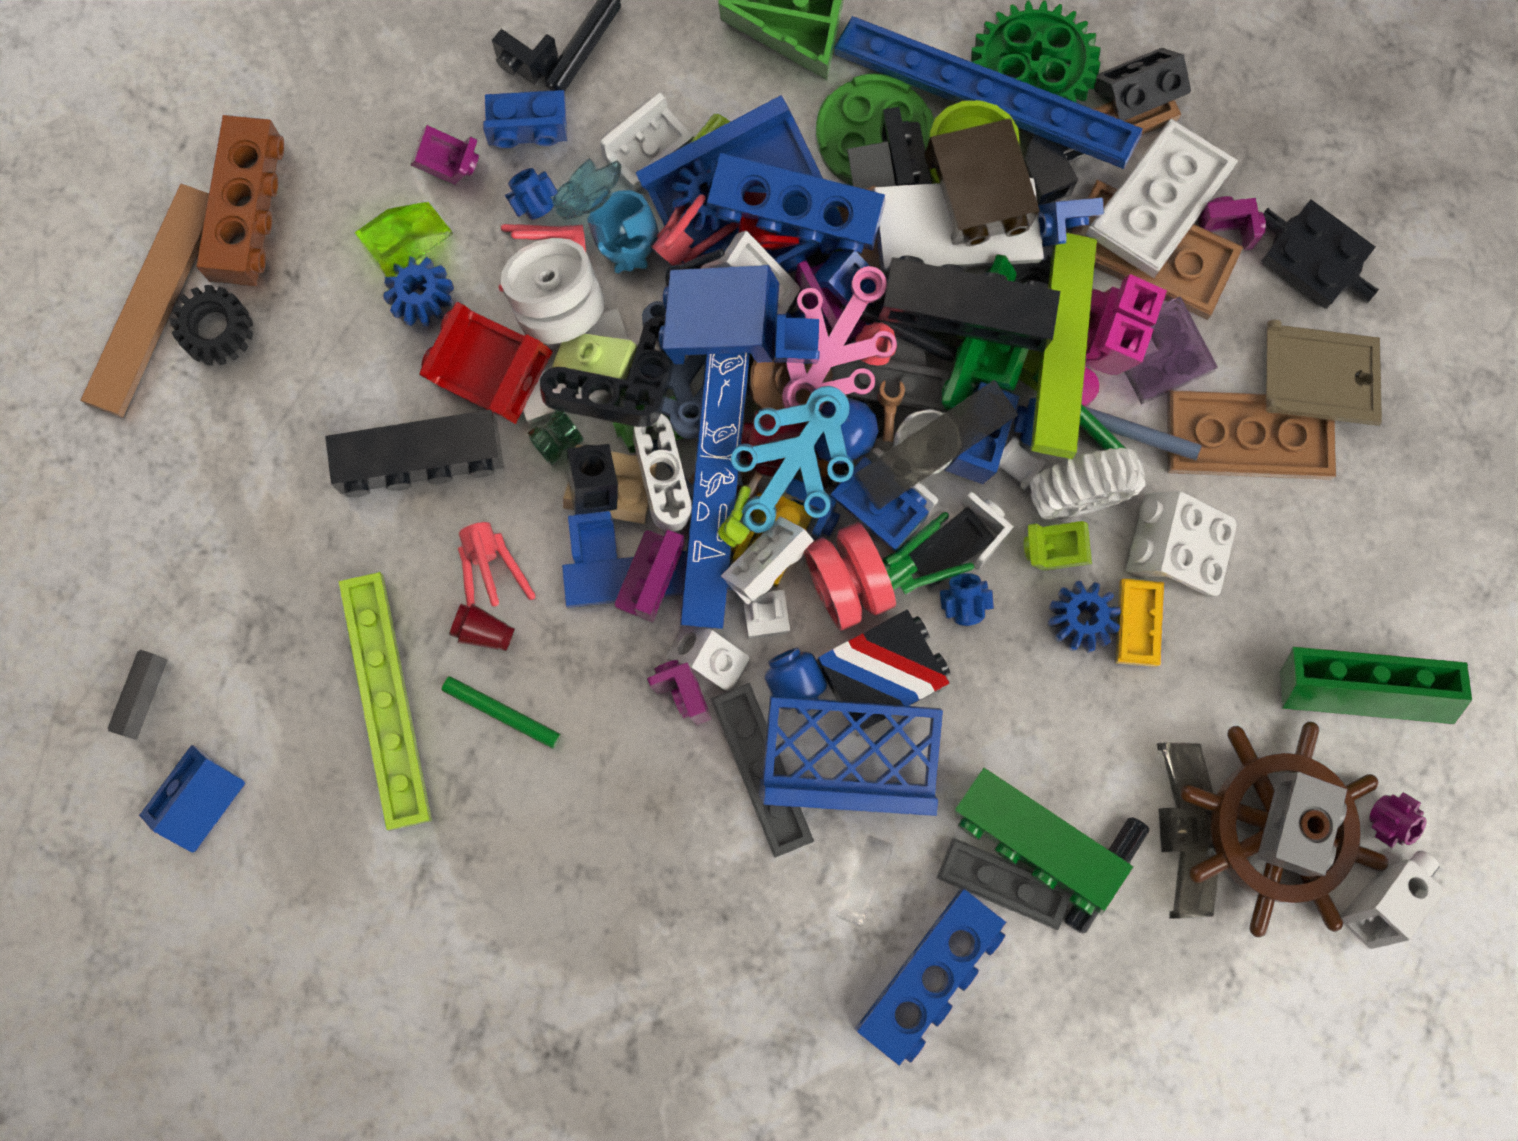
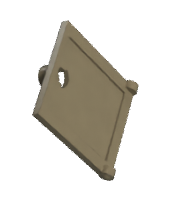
M1279 320L1268 321L1266 411L1268 413L1380 426L1382 423L1380 337L1283 326Z

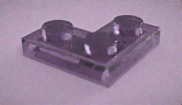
M1181 296L1162 304L1156 324L1151 327L1154 329L1151 339L1157 351L1144 356L1141 364L1125 371V374L1142 405L1169 393L1171 390H1176L1214 373L1218 368Z

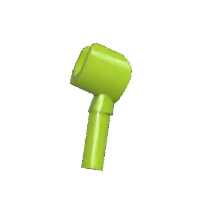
M747 486L741 487L734 509L718 529L719 537L732 548L737 544H741L750 531L740 522L743 516V507L747 503L751 489Z

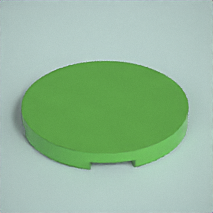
M865 74L853 77L852 81L840 86L825 98L816 121V144L824 164L837 178L853 186L847 149L882 143L880 125L883 109L899 107L902 122H919L926 150L934 118L931 109L911 89V85L885 74Z

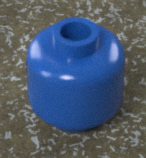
M796 647L768 661L770 668L766 671L764 678L772 696L819 699L818 696L826 690L827 681L812 653L800 652L799 648ZM779 707V708L784 709V710L794 709V708H787V707ZM795 708L796 711H797V713H798V714H801V712L799 711V709H798V708Z

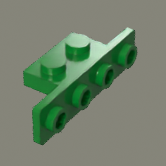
M997 254L992 267L986 271V273L1002 274L1007 277L1008 281L1014 282L1016 278V271L1006 255ZM965 337V340L957 348L956 364L951 378L943 386L942 405L954 419L963 420L976 384L982 382L996 388L1014 391L1029 349Z

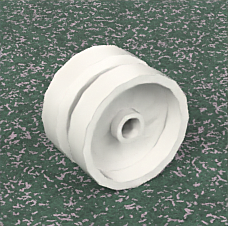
M550 238L538 240L521 248L508 260L502 270L501 286L524 335L527 334L540 340L542 343L556 344L568 342L585 334L598 322L604 311V296L594 276V270L584 248L571 239Z

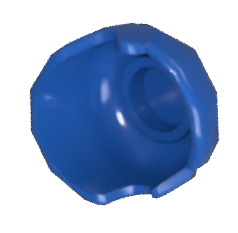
M848 398L849 414L846 421L841 425L847 456L853 461L871 451L878 434L876 416L866 403ZM829 401L823 404L820 412L825 416H831L835 413L836 407ZM823 431L815 443L814 449L820 458L829 462L831 456ZM837 461V462H835V463H836V464H842V463H846V462H844V461Z

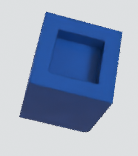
M855 250L834 251L814 276L820 288H828L846 307L853 296L851 282L854 275L861 268L870 265ZM864 279L860 282V288L864 293L871 294L876 289V285L871 279Z
M777 314L775 321L774 362L817 364L820 358V351H818L819 319L786 318V314Z
M610 511L568 516L572 558L575 564L618 559L615 526Z

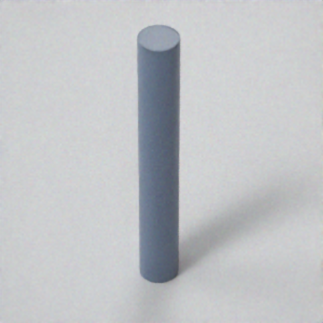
M1084 406L1112 433L1195 461L1198 458L1202 447L1200 444Z

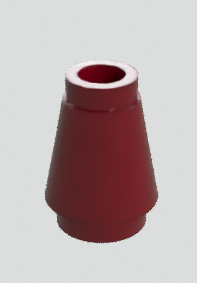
M473 603L471 607L460 604L449 635L458 638L457 643L496 650L500 649L507 652L515 628L508 626L507 623Z

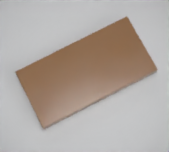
M1096 180L1087 199L1103 198L1104 208L1118 189ZM1097 216L1089 217V225L1073 227L1071 234L1088 237L1086 233ZM1193 224L1155 278L1144 273L1098 242L1096 244L1094 268L1122 281L1131 274L1167 290L1164 298L1165 301L1208 320L1216 307L1243 246Z
M1172 390L1167 394V434L1202 445L1196 461L1167 451V473L1332 480L1336 477L1335 420L1268 413L1266 411V394Z

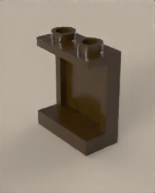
M1011 118L930 137L924 155L928 168H935L953 224V232L950 236L953 245L965 243L969 247L976 246L988 241L991 236L1005 233L1007 237H1013L1023 234L1030 229L1040 210Z

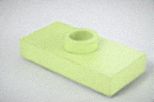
M583 334L568 342L561 343L552 368L566 367L626 380L638 346L631 340Z

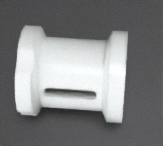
M1013 437L1003 450L998 469L1002 468L1020 482L1019 488L1025 491L1032 479L1047 464V461L1043 458L1038 460L1019 445V439Z

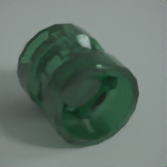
M558 410L549 415L548 422L543 426L536 425L526 432L531 442L551 466L562 458L563 451L569 447L575 448L576 445L584 441L583 436L565 412ZM547 430L551 432V434L554 436V438L557 440L560 446H558V444L555 442V440L552 438V436L548 433Z

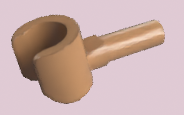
M883 381L878 392V401L884 407L883 441L893 442L896 407L902 402L905 386L900 381L898 396L891 398L884 392L885 381Z

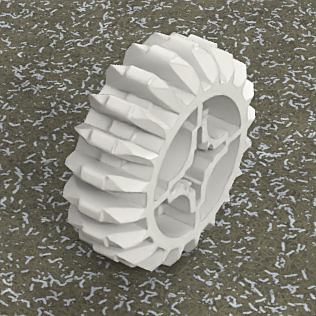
M1110 448L1105 451L1083 454L1079 457L1068 459L1065 462L1054 464L1051 468L1044 469L1030 482L1032 491L1030 495L1033 505L1037 508L1041 518L1052 520L1067 519L1106 509L1109 506L1119 504L1124 500L1131 499L1132 496L1138 495L1146 486L1144 480L1145 473L1135 450Z

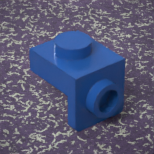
M793 478L785 491V498L804 506L807 496L804 480L801 482ZM830 495V509L825 516L818 519L811 533V538L814 541L821 538L823 534L830 537L841 514L835 512L837 502ZM814 497L809 501L811 508L814 510H822L826 506L824 499L821 497Z

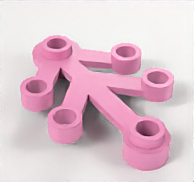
M867 266L856 272L851 282L853 296L829 337L821 311L823 304L821 293L815 288H805L799 293L796 302L799 311L805 315L806 319H819L818 351H820V358L817 364L811 366L808 373H806L803 363H786L790 381L784 387L782 394L785 408L801 405L795 398L796 392L801 389H806L812 393L817 388L833 386L840 389L845 395L850 393L865 395L874 388L875 377L870 370L865 368L855 370L848 378L822 382L831 367L872 356L887 358L896 350V338L887 331L878 332L871 339L843 346L867 304L879 300L884 294L887 281L881 270L876 267ZM864 279H871L876 285V290L871 294L864 293L860 288V282ZM806 294L814 295L818 300L817 306L813 309L805 308L802 304V297ZM885 337L889 339L891 349L888 352L877 350L875 343L878 338ZM865 374L870 381L869 387L863 390L858 389L854 384L855 376ZM824 402L820 404L819 410L822 409Z

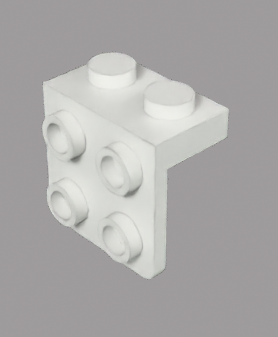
M1181 491L1144 494L1125 572L1135 577H1169L1207 596H1218L1221 593L1236 531V521L1233 517Z

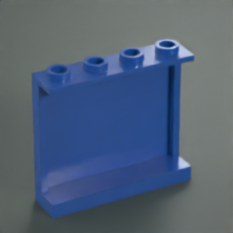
M782 95L635 172L642 187L648 191L664 226L675 210L671 202L683 196L671 190L674 183L686 184L681 179L679 172L686 168L694 174L693 163L701 160L707 173L710 162L713 160L718 162L720 153L823 178ZM699 186L698 189L701 194L706 197L704 205L707 203L711 188L708 187L702 190V187ZM753 186L746 191L767 193L766 189L761 186ZM794 196L786 202L785 212L790 216H799L805 212L808 202L803 197ZM833 207L828 210L825 216L826 223L833 227L842 226L844 223L838 208ZM694 216L684 230L694 240L689 247L691 249L729 223H725L718 218L719 229L711 231L705 218L703 228L700 231H696L693 229ZM739 227L697 257L718 249L726 251L735 235L739 233ZM782 227L781 232L776 233V235L797 237L798 231ZM822 238L821 244H816L799 239V244L774 251H765L788 274L796 271L798 263L807 261L806 258L819 251L823 255L836 251L839 242Z

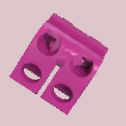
M1131 274L1123 279L1120 289L1112 286L1107 291L1102 292L1092 288L1085 366L1088 365L1092 369L1109 375H1119L1141 364L1154 330L1151 327L1156 324L1167 290Z

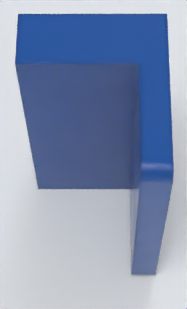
M191 745L139 816L153 832L190 852H195L243 788L245 782L239 776L218 765L207 753Z

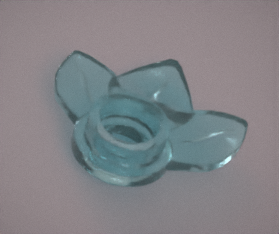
M590 158L587 159L573 173L569 181L564 183L557 190L558 193L554 195L553 205L556 207L557 214L562 219L568 220L578 218L583 214H589L602 207L612 196L611 189L614 188L620 178L621 163L616 160L607 166L596 169L594 162Z

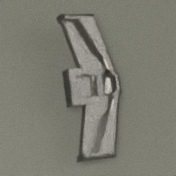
M1157 743L1158 751H1162L1176 804V808L1158 809L1161 852H1180L1173 911H1169V919L1213 917L1218 874L1202 883H1194L1189 878V871L1192 867L1216 855L1210 827L1212 811L1185 802L1180 796V791L1185 785H1192L1214 793L1202 746L1200 743Z

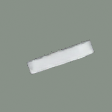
M661 414L658 421L651 425L655 432H660L657 443L659 450L652 452L653 444L650 435L645 434L646 427L634 426L633 442L653 522L664 531L668 529L675 532L687 524L692 506L672 425L669 419ZM664 462L672 467L674 475L668 480L660 481L651 475L650 467L655 463ZM671 490L670 497L673 507L681 508L678 511L677 518H671L669 512H661L666 504L665 493Z

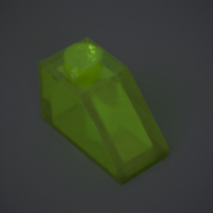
M429 202L388 208L354 232L365 252L385 277L396 276L393 269L394 263L401 265L404 269L408 267L409 256L414 257L417 261L453 235L452 230Z

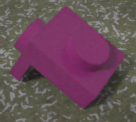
M426 125L422 130L410 165L456 185L465 175L470 177L475 170L479 154L475 153L474 150L478 140L470 136L463 142Z
M1230 196L1219 197L1207 203L1198 217L1199 227L1210 232L1239 229L1244 251L1253 250L1266 229L1265 216L1262 211H1258L1256 198L1234 200Z

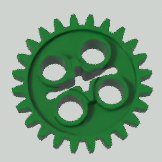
M1044 0L1040 4L1039 9H1033L1031 2L1026 1L1024 11H1019L1012 4L1010 5L1008 17L997 11L995 24L985 21L983 34H976L975 47H972L971 61L1006 76L1017 75L1019 77L1014 79L1073 102L1077 100L1085 102L1088 89H1094L1096 75L1099 74L1101 49L1095 46L1096 33L1087 34V21L1075 24L1076 11L1063 16L1061 15L1062 4L1057 5L1053 11H1048L1047 2ZM1013 41H1022L1024 43H1014ZM1053 45H1060V46H1063V47H1062V48H1056V47H1053ZM1055 79L1059 82L1051 83L1046 80Z

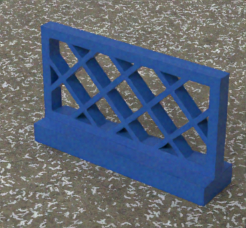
M770 696L763 778L760 779L759 797L764 805L937 816L938 798L935 796L943 710L931 707ZM779 707L798 708L807 719L789 737L778 726ZM805 709H815L819 711L811 717ZM829 711H840L850 724L830 740L816 722ZM848 712H857L862 714L854 720ZM872 714H883L893 727L873 743L859 725ZM891 715H899L904 717L900 721L896 722ZM915 717L931 718L929 735L919 744L915 745L902 728ZM813 726L827 744L807 760L793 742ZM856 729L869 747L850 763L836 745ZM778 732V734L784 739V741L776 747V739ZM898 732L912 750L892 765L879 748ZM788 746L803 762L791 775L773 774L775 757ZM928 746V754L926 758L921 751ZM832 749L846 767L833 778H824L819 775L813 765ZM875 752L888 767V770L875 781L864 780L855 768ZM918 756L926 765L925 784L907 783L898 771L914 757ZM809 769L815 777L801 775ZM852 772L858 780L844 778ZM893 775L899 780V782H886Z

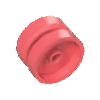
M859 522L838 530L836 540L838 551L833 543L824 537L813 541L804 550L805 560L816 592L835 626L840 631L861 622V603L867 611L875 616L896 606L895 594L884 563L868 532Z

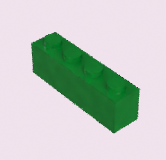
M1293 647L1280 670L1282 709L1455 724L1472 702L1467 662Z
M986 768L982 769L955 809V817L961 820L958 827L977 840H980L982 835L997 844L994 849L997 854L1014 865L1021 860L1034 869L1031 876L1051 890H1054L1055 886L1058 885L1071 894L1068 901L1090 916L1094 910L1100 915L1105 912L1134 867Z

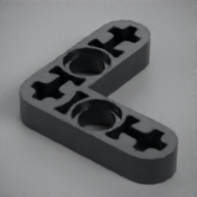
M657 316L645 323L628 380L566 367L550 368L540 378V392L543 403L554 410L636 427L653 425L661 415L675 365L665 351L662 349L661 351L655 350V338L659 337L660 327L665 325L666 316ZM655 364L663 369V373L659 377L648 378L640 370L646 365ZM559 384L566 385V388H562L560 393L553 392V389H556ZM579 387H582L581 399L576 398V394H579ZM605 390L612 395V399L604 404H596L589 399V396L594 391ZM620 395L625 396L623 407H619ZM641 401L648 402V405L644 407V410L636 409V406H638Z

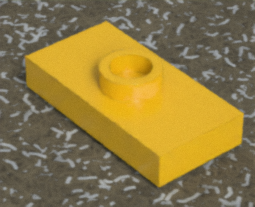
M1123 578L1119 581L1118 607L1121 609V613L1117 616V623L1120 625V628L1116 634L1115 664L1148 667L1160 666L1164 582Z

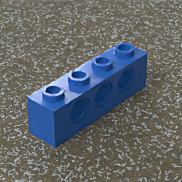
M720 153L707 203L711 209L716 210L715 216L726 221L740 223L741 217L757 221L756 227L768 232L780 233L783 227L798 231L797 238L821 244L822 238L839 242L838 249L843 251L855 250L858 254H862L863 248L873 251L886 198L885 194ZM753 186H761L767 192L765 200L756 206L746 204L744 201L746 191ZM794 196L803 197L808 202L805 212L799 216H790L785 212L786 202ZM837 206L843 207L849 213L846 223L839 227L827 224L825 216L828 210Z
M965 889L958 890L854 1029L897 1065L900 1066L904 1059L911 1063L926 1043L921 1037L930 1024L933 1023L938 1027L951 1011L953 1005L948 1000L959 987L962 991H965L977 976L979 969L974 965L985 952L990 956L999 947L1005 938V934L1001 932V929L1007 922ZM959 930L964 931L971 941L969 951L963 956L954 955L949 948L951 935ZM938 966L944 973V984L939 990L931 992L924 987L922 975L928 967ZM903 1002H913L918 1009L916 1022L908 1027L900 1026L895 1019L897 1007Z

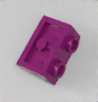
M668 529L665 536L649 530L644 532L615 601V607L618 610L651 623L654 622L685 547L683 535Z
M672 660L654 668L655 675L648 677L647 681L657 695L671 691L679 714H682L684 719L690 717L696 725L712 720L696 675L688 662L680 665L678 660Z

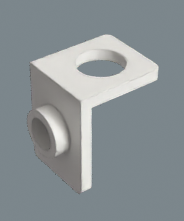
M969 491L962 502V506L964 508L969 507L982 523L998 535L974 564V567L979 570L1009 535L1014 526L1003 518L1005 513L997 504L988 499L983 501L973 492Z
M686 625L681 629L666 656L670 661L678 660L680 665L688 662L693 670L726 692L734 688L749 661L747 654L713 630ZM696 635V642L693 648L688 653L682 655L685 642L690 637Z

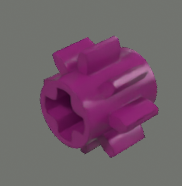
M1404 792L1399 797L1394 794L1391 797L1389 795L1382 796L1374 804L1369 815V820L1373 823L1371 828L1377 831L1374 837L1391 848L1396 843L1402 846L1404 844H1414L1423 834L1427 824L1426 818L1423 817L1424 812L1419 809L1421 802Z

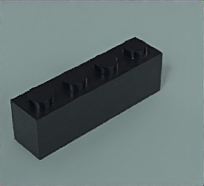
M915 256L892 257L886 271L887 287L881 299L879 320L1044 352L1052 342L1061 291L1049 289L1047 284L1039 281H1027L1024 284L1008 281L1006 276L999 273H984L983 275L966 272L965 268L954 264H945L941 267L924 264L922 259Z
M491 410L325 436L331 485L340 494H345L346 497L366 496L370 494V489L386 487L387 490L391 491L405 490L412 486L411 483L428 480L430 484H442L452 481L453 476L469 474L470 477H486L492 475L494 469L504 468L498 422Z

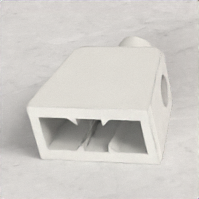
M1417 851L1411 859L1389 865L1387 869L1379 871L1340 915L1343 924L1370 949L1410 940L1443 893L1442 886L1432 878L1440 868L1438 861L1424 851Z

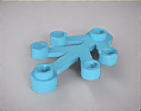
M823 386L810 394L806 404L779 410L773 408L761 409L754 419V426L757 432L764 436L775 434L780 426L802 422L808 423L800 436L756 446L741 444L734 449L731 462L734 468L741 472L752 470L757 463L785 458L762 495L750 498L743 507L742 522L750 531L761 533L773 526L777 514L775 505L800 467L807 493L804 503L805 511L814 518L823 517L828 513L831 501L829 495L823 489L814 445L823 431L831 456L827 469L830 478L836 482H845L851 478L854 464L852 459L847 456L841 425L846 421L850 408L848 398L840 389L833 386ZM822 402H832L836 407L835 413L831 416L823 415L819 410ZM769 414L773 416L776 425L771 429L763 428L760 424V417L762 415ZM748 451L751 453L753 461L748 465H743L738 461L737 453ZM837 461H844L848 464L849 471L844 475H838L833 471V464ZM814 497H821L824 499L826 506L822 510H814L811 508L809 501ZM756 509L762 510L766 514V520L762 523H756L751 519L750 513Z

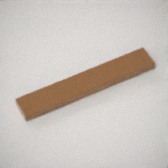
M180 183L80 401L84 404L121 418L124 417L199 253L209 193Z

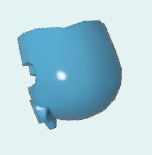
M619 190L608 194L596 203L587 218L598 251L608 260L615 263L614 269L617 274L623 270L631 272L634 268L646 269L648 263L645 258L653 251L651 246L658 239V226L650 206L643 195L632 190Z

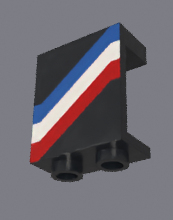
M908 609L819 656L817 659L827 684L837 701L911 706L936 691L938 693L950 684L947 677L951 675L946 661L939 652L933 655L926 642L930 635L925 624L919 616L912 618ZM848 712L854 720L862 714L857 712ZM872 714L859 726L866 733L874 725L886 718L883 714ZM856 729L853 730L857 737L860 736Z

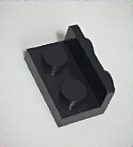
M1159 48L1096 75L1094 87L1095 92L1112 99L1116 118L1122 121L1191 92L1184 54L1165 48Z
M899 107L883 109L880 136L882 142L888 141L895 185L932 184L930 170L924 155L926 150L920 123L902 122Z

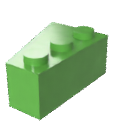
M844 0L718 1L720 19L723 22L828 80Z

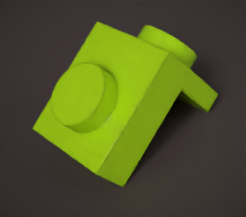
M1077 521L1045 527L1037 523L1028 524V536L1024 537L1023 545L1026 559L1031 561L1032 566L1042 571L1092 564L1087 522Z

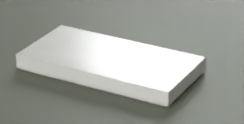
M1170 119L1106 204L1104 214L1098 215L1090 225L1086 235L1097 239L1099 244L1152 278H1155L1198 219L1207 203L1211 201L1232 172L1238 160L1173 119Z
M1030 178L1033 191L1036 197L1034 178ZM940 184L875 187L872 190L885 194L886 198L877 233L880 269L883 273H886L892 257L900 258L901 256H915L922 259L924 264L939 267L945 264H954L963 268L992 266L997 254L1006 255L1011 264L1039 263L1044 259L1038 215L1030 229L1018 236L1007 237L1003 233L991 236L988 241L976 246L969 247L965 243L953 245L950 237L953 232V224Z

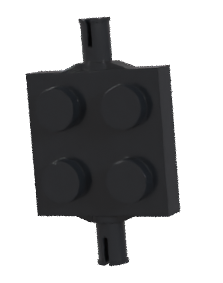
M1310 199L1298 215L1290 218L1288 222L1271 211L1270 208L1264 211L1266 227L1275 233L1276 237L1274 238L1272 248L1261 262L1324 309H1327L1337 296L1348 288L1367 303L1378 292V288L1360 276L1364 262L1376 246L1312 199Z

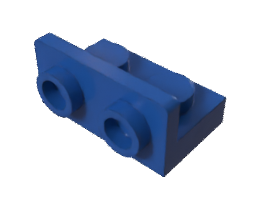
M564 90L485 94L486 120L483 121V131L489 146L513 148L518 144L527 143L552 146L557 142L568 141Z
M1103 198L1059 201L1039 205L1038 222L1040 223L1042 247L1066 244L1067 228L1089 225V217L1103 215Z
M864 456L854 467L851 478L841 482L831 493V497L895 552L920 523L922 524L928 517L929 511L924 507L927 501L913 488L908 486L904 490L892 480L895 474L883 462L876 459L872 463Z

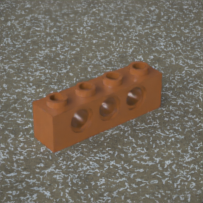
M222 116L196 266L209 282L257 286L258 275L264 272L266 265V253L263 249L265 235H269L272 229V214L269 211L271 197H276L278 192L277 161L282 160L285 149L284 138L279 134L270 119ZM257 159L253 166L243 168L248 161ZM247 196L251 197L245 205L237 206L240 199ZM238 234H245L239 243L230 244L233 237Z

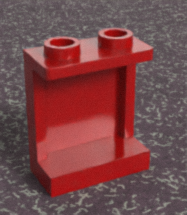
M456 302L452 310H449L444 315L440 326L441 331L434 345L425 352L419 375L431 383L485 410H491L495 415L516 424L553 351L540 340L527 334L525 336L470 310L464 304Z

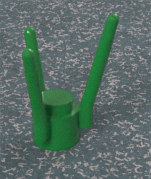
M948 512L941 513L898 550L882 559L893 591L900 587L906 595L918 587L974 569V564L969 562L915 579L912 577V574L918 570L909 553L940 528L941 524L949 518Z

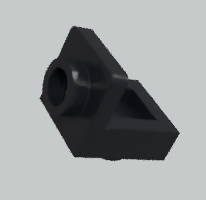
M502 28L492 39L498 65L510 75L517 73L533 85L537 83L542 75L547 76L558 59L555 39L549 34H546L533 50Z

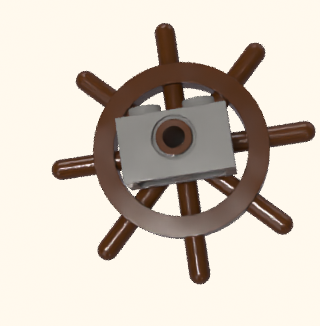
M1306 722L1302 726L1295 754L1280 753L1259 758L1243 728L1240 726L1230 727L1227 736L1242 765L1228 776L1217 794L1192 785H1185L1180 791V796L1185 802L1212 811L1210 827L1216 855L1192 867L1189 871V878L1194 883H1202L1226 871L1240 887L1257 896L1249 930L1253 936L1258 938L1265 936L1267 933L1275 902L1302 903L1313 901L1327 929L1332 932L1340 931L1343 927V920L1329 893L1343 882L1354 863L1377 871H1383L1389 866V860L1384 854L1360 846V820L1354 802L1377 789L1379 785L1377 777L1367 774L1345 786L1333 771L1312 759L1320 731L1319 726L1314 722ZM1273 772L1288 773L1279 775L1276 788L1274 789L1267 774ZM1251 785H1253L1266 812L1240 803ZM1236 820L1258 827L1259 832L1239 842ZM1258 853L1257 859L1266 862L1263 875L1250 864L1247 858ZM1283 869L1298 873L1303 882L1293 885L1281 884Z

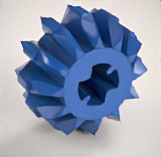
M701 160L693 163L694 174L686 168L679 172L681 179L686 184H672L671 190L683 195L682 198H677L671 202L673 208L685 205V208L688 210L701 194L698 189L699 186L702 187V190L708 187L711 188L717 161L713 160L710 162L707 173ZM708 203L702 204L695 215L693 229L696 231H700L703 228L705 218L711 231L719 229V221L715 216L716 210L711 209ZM721 219V220H722L723 222H725V223H729V222H730V221H726V220Z
M409 256L408 267L404 269L401 265L394 263L393 269L397 277H385L384 283L389 290L384 292L383 297L387 304L392 305L390 311L395 318L404 316L406 325L411 327L419 318L422 325L428 327L430 316L435 315L436 318L443 319L444 313L440 307H452L453 300L448 294L454 290V285L450 279H446L447 272L443 266L434 267L432 260L427 256L418 265L415 258ZM416 289H419L420 291H422V292H424V293H422L421 295H419L418 293H416V292H414V291H415Z
M1076 581L1073 584L1072 591L1066 587L1058 591L1061 601L1053 600L1049 604V609L1058 615L1048 620V626H1061L1062 630L1054 638L1057 642L1062 641L1067 636L1071 638L1069 642L1070 651H1076L1082 641L1085 651L1092 653L1095 651L1096 642L1105 647L1111 642L1108 633L1119 631L1120 625L1110 618L1118 616L1121 613V609L1116 606L1108 607L1107 603L1112 600L1114 595L1111 592H1107L1100 597L1098 595L1100 590L1099 583L1094 582L1086 591L1082 581ZM1084 610H1087L1091 617L1084 624H1081L1077 617Z

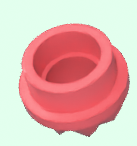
M874 322L871 325L864 326L861 333L856 336L855 343L871 339L881 331L890 332L895 337L894 330L882 322ZM880 337L876 340L875 345L878 351L888 352L891 349L889 339ZM872 356L860 360L870 365L880 366L887 364L891 356L887 358Z

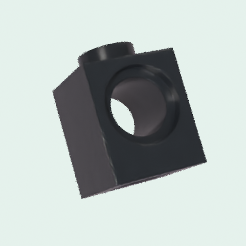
M610 444L584 445L567 449V476L575 515L617 510L618 482Z

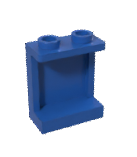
M769 265L670 270L669 286H666L663 291L666 319L665 325L660 327L659 342L661 349L665 351L674 364H684L685 355L750 353L757 363L773 362L775 321L778 310L780 283Z

